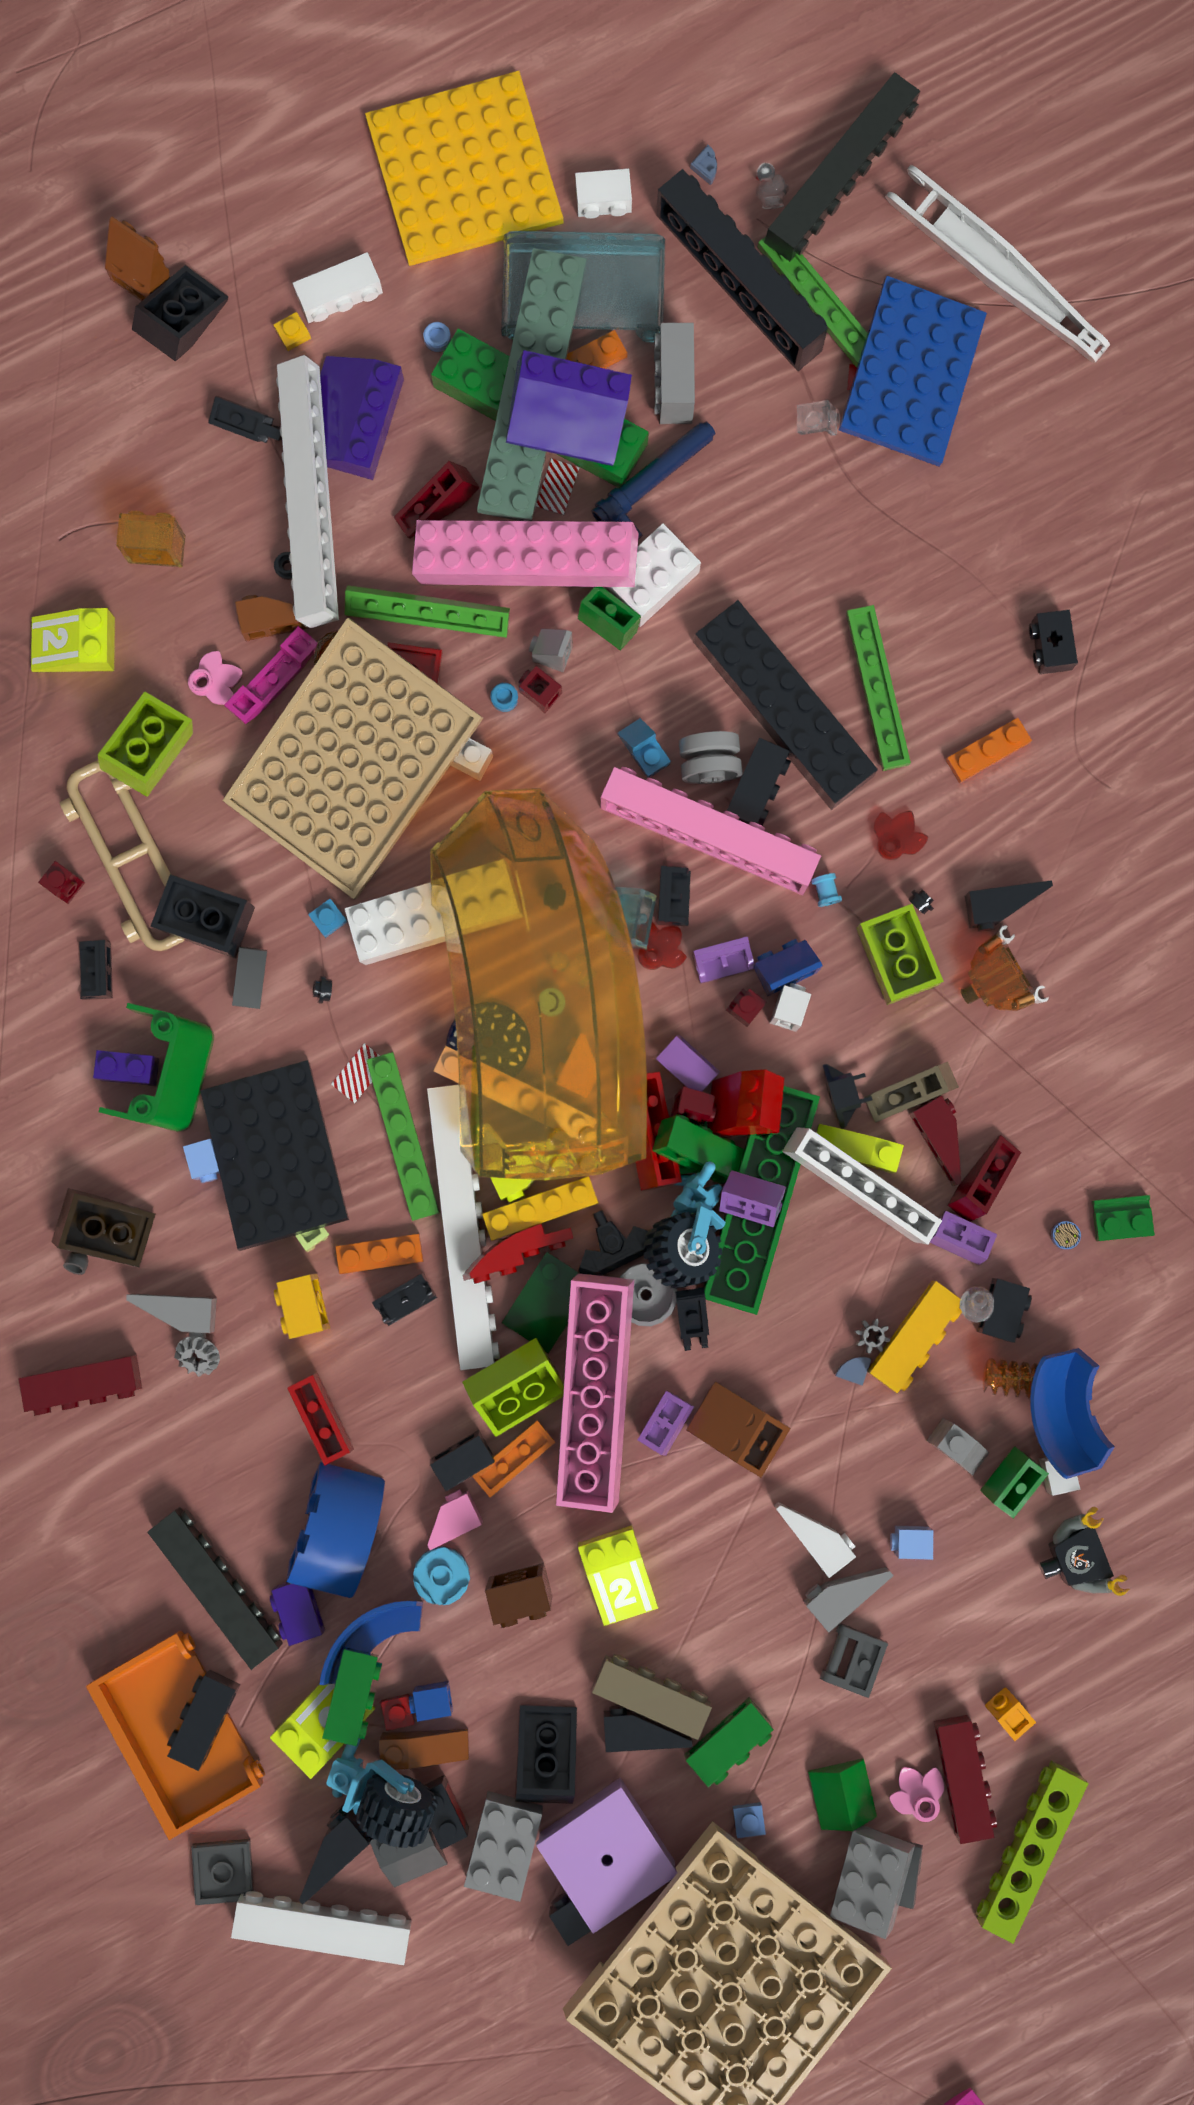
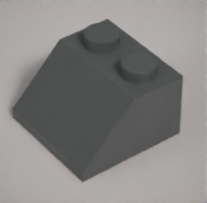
M429 1827L424 1842L415 1847H392L384 1843L382 1844L374 1838L370 1842L380 1869L394 1888L448 1864L431 1827Z

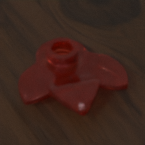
M912 811L900 813L893 819L886 813L881 812L876 818L874 832L879 839L877 850L882 858L896 860L902 854L913 855L919 852L926 844L928 836L920 832H914L915 820ZM886 843H893L895 845V850L888 851L886 849Z
M651 920L643 924L637 937L641 946L638 952L640 964L649 970H655L661 966L670 969L679 967L687 958L681 950L677 949L682 940L681 929L676 926H667L659 930ZM648 952H654L657 958H650Z

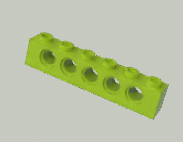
M1053 1761L1050 1762L1048 1767L1045 1766L1039 1776L1040 1785L1036 1794L1032 1793L1026 1805L1028 1811L1024 1819H1020L1017 1822L1012 1845L1005 1848L1001 1858L1003 1864L999 1872H995L991 1877L988 1896L986 1900L982 1899L976 1911L977 1920L983 1929L1012 1944L1015 1942L1089 1784L1081 1775ZM1054 1791H1060V1799L1057 1802L1050 1803V1794ZM1048 1818V1825L1045 1828H1036V1823L1039 1819ZM1030 1844L1036 1845V1850L1032 1855L1027 1856L1023 1854L1026 1846ZM1016 1871L1024 1872L1023 1878L1020 1881H1011L1013 1873ZM1003 1898L1011 1899V1903L1007 1908L998 1907L999 1902Z

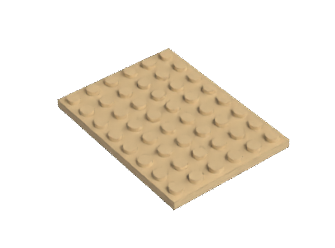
M347 618L222 801L351 898L357 899L481 723L483 717L353 620Z

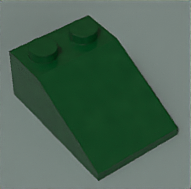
M546 1252L505 1316L502 1324L528 1341L536 1338L544 1351L549 1354L568 1324L571 1280L581 1273L549 1252Z

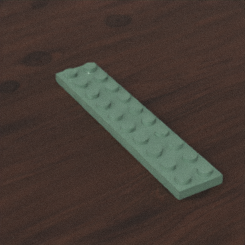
M536 248L532 250L479 497L478 513L516 521L533 520L547 452L505 443L517 362L523 350L567 359L587 258Z

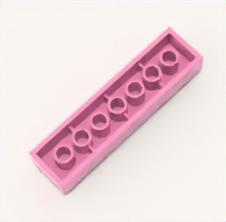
M417 520L412 574L420 584L635 587L639 533L633 522Z
M621 767V769L613 768L601 796L602 810L803 896L821 858V855L816 854L817 850L806 844H801V846L795 845L790 842L791 839L780 833H775V836L765 832V827L755 822L746 824L739 821L740 817L732 812H718L713 809L714 806L706 801L698 800V802L690 800L687 798L688 795L681 790L673 789L669 791L662 788V783L655 779H641L636 776L637 773L627 767Z
M577 1274L571 1280L556 1506L613 1513L619 1503L634 1279Z

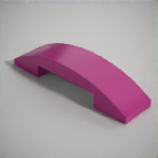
M298 626L280 645L281 650L246 687L242 685L224 706L244 724H247L285 690L319 647V643Z

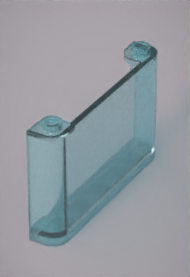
M511 231L504 235L502 336L514 339L532 250L536 248L587 258L573 329L636 330L637 336L642 338V341L655 342V333H660V325L664 323L665 238L663 236L635 233Z

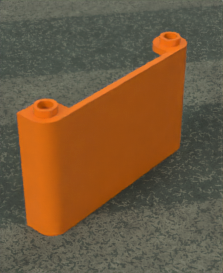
M181 1630L86 1685L88 1692L168 1840L173 1839L260 1788L263 1784L262 1777L265 1776L263 1766L258 1760L254 1761L229 1713H227L208 1757L199 1771L167 1757L171 1747L167 1746L174 1729H180L184 1721L179 1719L181 1712L187 1702L192 1703L196 1693L192 1692L193 1686L199 1675L204 1677L206 1674L203 1665L194 1651L196 1645L189 1633L184 1634Z

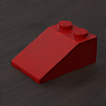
M766 1069L740 1071L713 1080L711 1095L715 1096L713 1106H716V1114L712 1123L708 1122L707 1128L713 1131L712 1134L716 1136L779 1133L784 1077Z

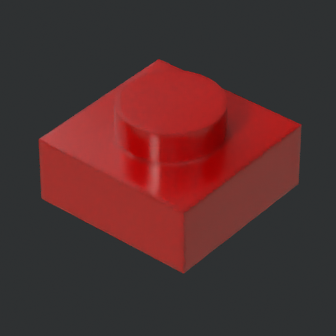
M409 1694L381 1700L380 1704L386 1731L415 1724L414 1714H411Z

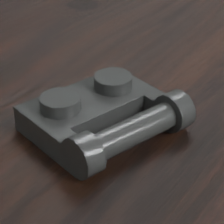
M839 1623L836 1630L838 1633L826 1670H822L820 1679L869 1698L888 1642ZM851 1638L856 1640V1644L845 1675L841 1677L836 1675L848 1639Z

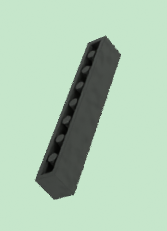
M894 72L771 224L764 243L789 262L796 254L801 255L809 244L808 239L812 234L816 236L823 228L826 216L828 214L833 216L841 204L839 200L843 195L849 196L857 183L855 180L859 175L864 177L872 165L871 160L875 155L879 158L888 145L887 140L891 136L895 138L903 127V120L906 117L910 119L919 106L917 99L920 90Z

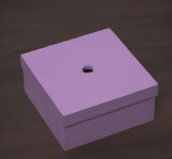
M621 1778L539 1833V1840L536 1842V1847L593 1934L665 1885L677 1874L673 1857Z

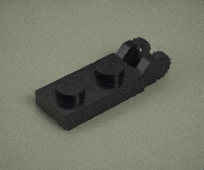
M704 1287L675 1291L681 1339H683L684 1350H691V1338L699 1337L702 1348H708L707 1335H709Z

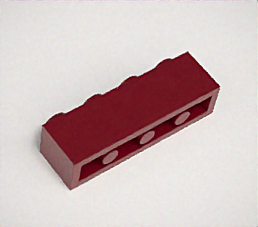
M137 1355L18 1378L24 1412L33 1411L34 1416L51 1413V1407L61 1405L62 1410L79 1407V1401L89 1400L90 1405L107 1402L106 1396L117 1394L118 1399L135 1396V1390L142 1389Z
M968 1715L933 1721L957 1840L960 1844L995 1838L993 1828L997 1827L994 1810H989L987 1799L991 1798V1790L988 1781H983L982 1770L986 1769L982 1751L978 1752L976 1741L980 1740L977 1723H972Z

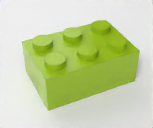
M144 691L99 752L98 761L100 769L148 797L193 735L192 719Z
M913 904L860 923L856 928L886 1005L926 991L944 982Z
M536 1338L462 1382L473 1406L495 1437L562 1398L564 1394V1382Z

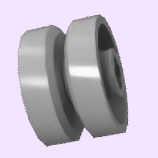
M713 731L693 734L680 739V756L687 760L681 765L683 782L690 784H712L731 781L741 777V759L734 756L740 751L739 735L734 732Z
M642 1263L628 1268L620 1278L634 1279L631 1322L638 1326H653L662 1323L672 1314L676 1305L675 1291L677 1289L671 1288V1285H662L661 1279L656 1280L652 1276L654 1271L648 1270L647 1264ZM648 1289L651 1291L649 1300L641 1298L642 1290Z

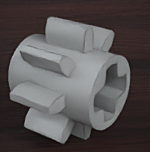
M875 1318L872 1325L862 1320V1325L864 1326L862 1330L854 1331L860 1335L861 1339L856 1345H867L866 1353L869 1354L872 1351V1347H876L877 1350L882 1352L881 1344L884 1341L890 1342V1339L884 1335V1332L888 1330V1326L878 1327L879 1321ZM869 1329L879 1333L875 1336L877 1340L875 1343L866 1340L869 1336Z

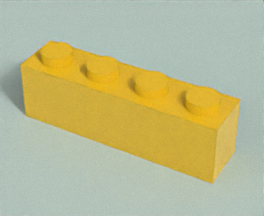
M588 1176L483 1213L482 1215L490 1239L494 1241L596 1205L598 1200Z
M931 1281L891 1336L890 1342L886 1343L883 1351L878 1354L867 1372L893 1392L898 1394L900 1390L905 1391L913 1381L911 1376L916 1367L922 1368L929 1359L930 1354L927 1352L933 1344L938 1345L946 1335L944 1330L949 1321L955 1322L962 1313L963 1309L960 1306L964 1301L937 1281Z

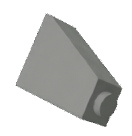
M944 1418L926 1440L972 1476L989 1454L977 1440Z

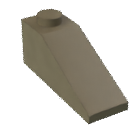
M945 1062L864 1098L872 1096L873 1100L868 1101L867 1105L876 1123L959 1088L949 1063Z

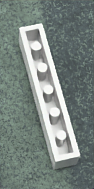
M797 1127L782 1151L913 1242L928 1245L942 1222L934 1214L810 1128Z
M255 1891L246 1892L245 1896L241 1894L237 1901L231 1935L233 1939L404 1965L412 1920H406V1917L403 1915L390 1914L389 1917L377 1915L376 1911L363 1909L360 1912L349 1911V1908L343 1905H333L330 1908L320 1906L319 1902L308 1900L302 1905L298 1902H292V1899L286 1896H276L273 1899L263 1897L262 1893Z

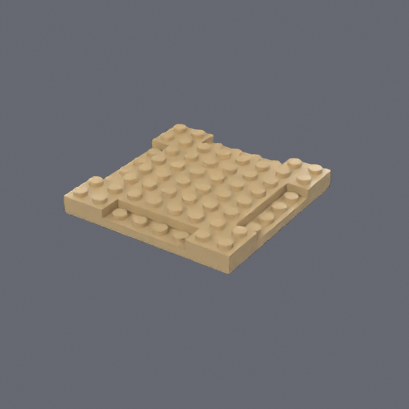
M712 1821L676 1866L677 1874L606 1963L599 1962L563 2007L566 2020L677 2105H784L892 1968L885 1957L846 1926L838 1924L762 1864L755 1854Z

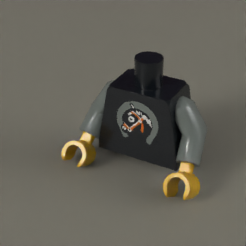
M1091 1507L1086 1515L1080 1514L1064 1520L1054 1533L1053 1541L1048 1544L1053 1558L1039 1563L1044 1578L1048 1579L1060 1574L1062 1581L1074 1590L1094 1594L1113 1592L1118 1596L1125 1595L1130 1589L1120 1588L1118 1581L1124 1582L1128 1578L1125 1575H1120L1113 1581L1110 1579L1114 1575L1095 1529L1101 1525L1104 1518L1095 1520L1091 1517V1515L1098 1511V1508Z

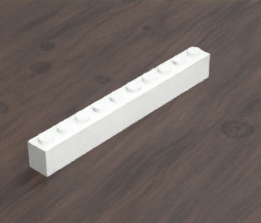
M302 355L277 364L278 377L276 378V383L279 388L278 408L281 414L280 434L283 442L282 460L285 469L284 486L287 497L285 507L289 524L287 534L290 539L291 551L289 560L292 565L293 613L295 620L309 628H314L339 620L320 368L307 356Z
M461 1084L428 1088L460 1370L488 1367L495 1363L496 1359H500L498 1342L493 1343L492 1331H497L495 1314L489 1313L488 1303H493L492 1287L486 1286V1281L474 1284L473 1279L464 1281L462 1276L482 1254V1247L487 1246L485 1230L479 1229L478 1219L483 1218L482 1203L476 1202L475 1191L480 1190L478 1174H473L472 1163L477 1162L475 1146L469 1145L468 1135H473L472 1119H466L465 1107H470L468 1090L463 1091Z

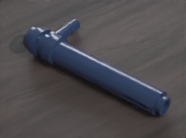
M707 421L698 423L621 487L612 489L607 494L608 497L605 500L600 499L596 502L595 508L591 510L596 521L632 522L626 515L632 510V505L713 441V436L716 434L713 427ZM636 527V529H637V531H638V533H639V535H638V540H639V539L643 536V534H642V533L640 532V530Z

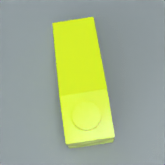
M818 1124L816 1132L818 1135L860 1164L888 1173L897 1172L904 1145Z

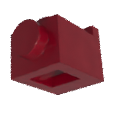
M535 666L532 671L527 670L518 682L520 683L519 692L539 707L543 713H546L562 694V686L538 666ZM540 686L544 691L541 694H536L534 689Z
M54 861L38 882L67 904L70 903L85 884L84 881L57 861Z
M742 989L726 1011L748 1027L767 1002L751 989H748V991Z
M683 1086L674 1097L671 1117L674 1115L685 1116L694 1125H703L706 1121L712 1123L716 1114V1106H713L715 1096Z

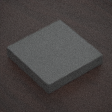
M250 1839L193 1843L191 1847L195 1905L237 1902L241 1894L245 1896L246 1892L254 1891Z

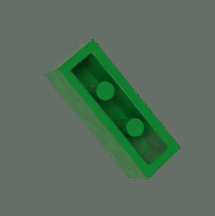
M674 1115L673 1117L661 1120L652 1150L696 1173L702 1170L706 1162H713L715 1170L710 1180L719 1184L726 1183L731 1170L739 1172L744 1154V1149L736 1146L733 1140L720 1138L712 1134L713 1131L711 1129L696 1126L690 1122L689 1118L682 1115Z
M344 1648L322 1739L357 1746L359 1739H365L368 1722L363 1721L365 1710H372L376 1692H371L370 1689L372 1681L379 1680L382 1663L377 1662L379 1655Z
M748 1697L684 1754L685 1760L708 1788L713 1783L718 1785L728 1776L729 1773L727 1771L733 1765L739 1766L744 1763L750 1756V1750L756 1745L761 1747L772 1737L771 1732L774 1730L772 1723L751 1698Z

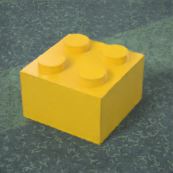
M310 1274L276 1283L278 1289H274V1297L277 1306L282 1305L284 1317L280 1318L283 1333L289 1335V1339L330 1329L318 1274Z

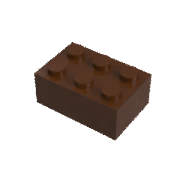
M544 1563L489 1577L485 1593L493 1626L500 1624L501 1628L510 1627L518 1624L517 1619L529 1617L530 1620L541 1619L547 1616L546 1612L551 1611L553 1596Z

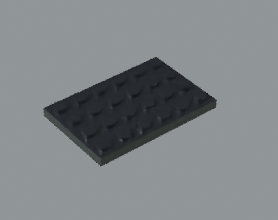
M308 1060L200 1090L233 1233L239 1251L349 1220L311 1065Z

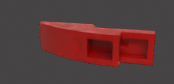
M542 1224L516 1232L482 1253L462 1275L464 1281L473 1279L474 1284L490 1280L489 1274L499 1271L500 1276L517 1272L516 1266L524 1264L523 1257L527 1258L540 1254L539 1248L549 1246L550 1251L566 1247L565 1241L573 1239L571 1227L544 1234Z

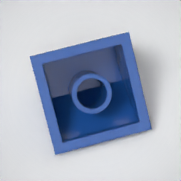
M794 939L782 945L783 950L776 954L768 951L757 957L758 962L754 964V970L767 997L781 991L784 985L789 987L790 983L795 984L817 974L823 967L820 959L806 940L798 943V940Z

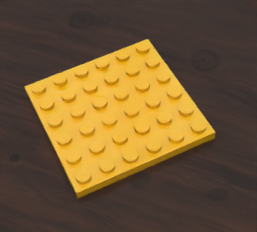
M520 71L365 113L409 266L564 224L561 208Z

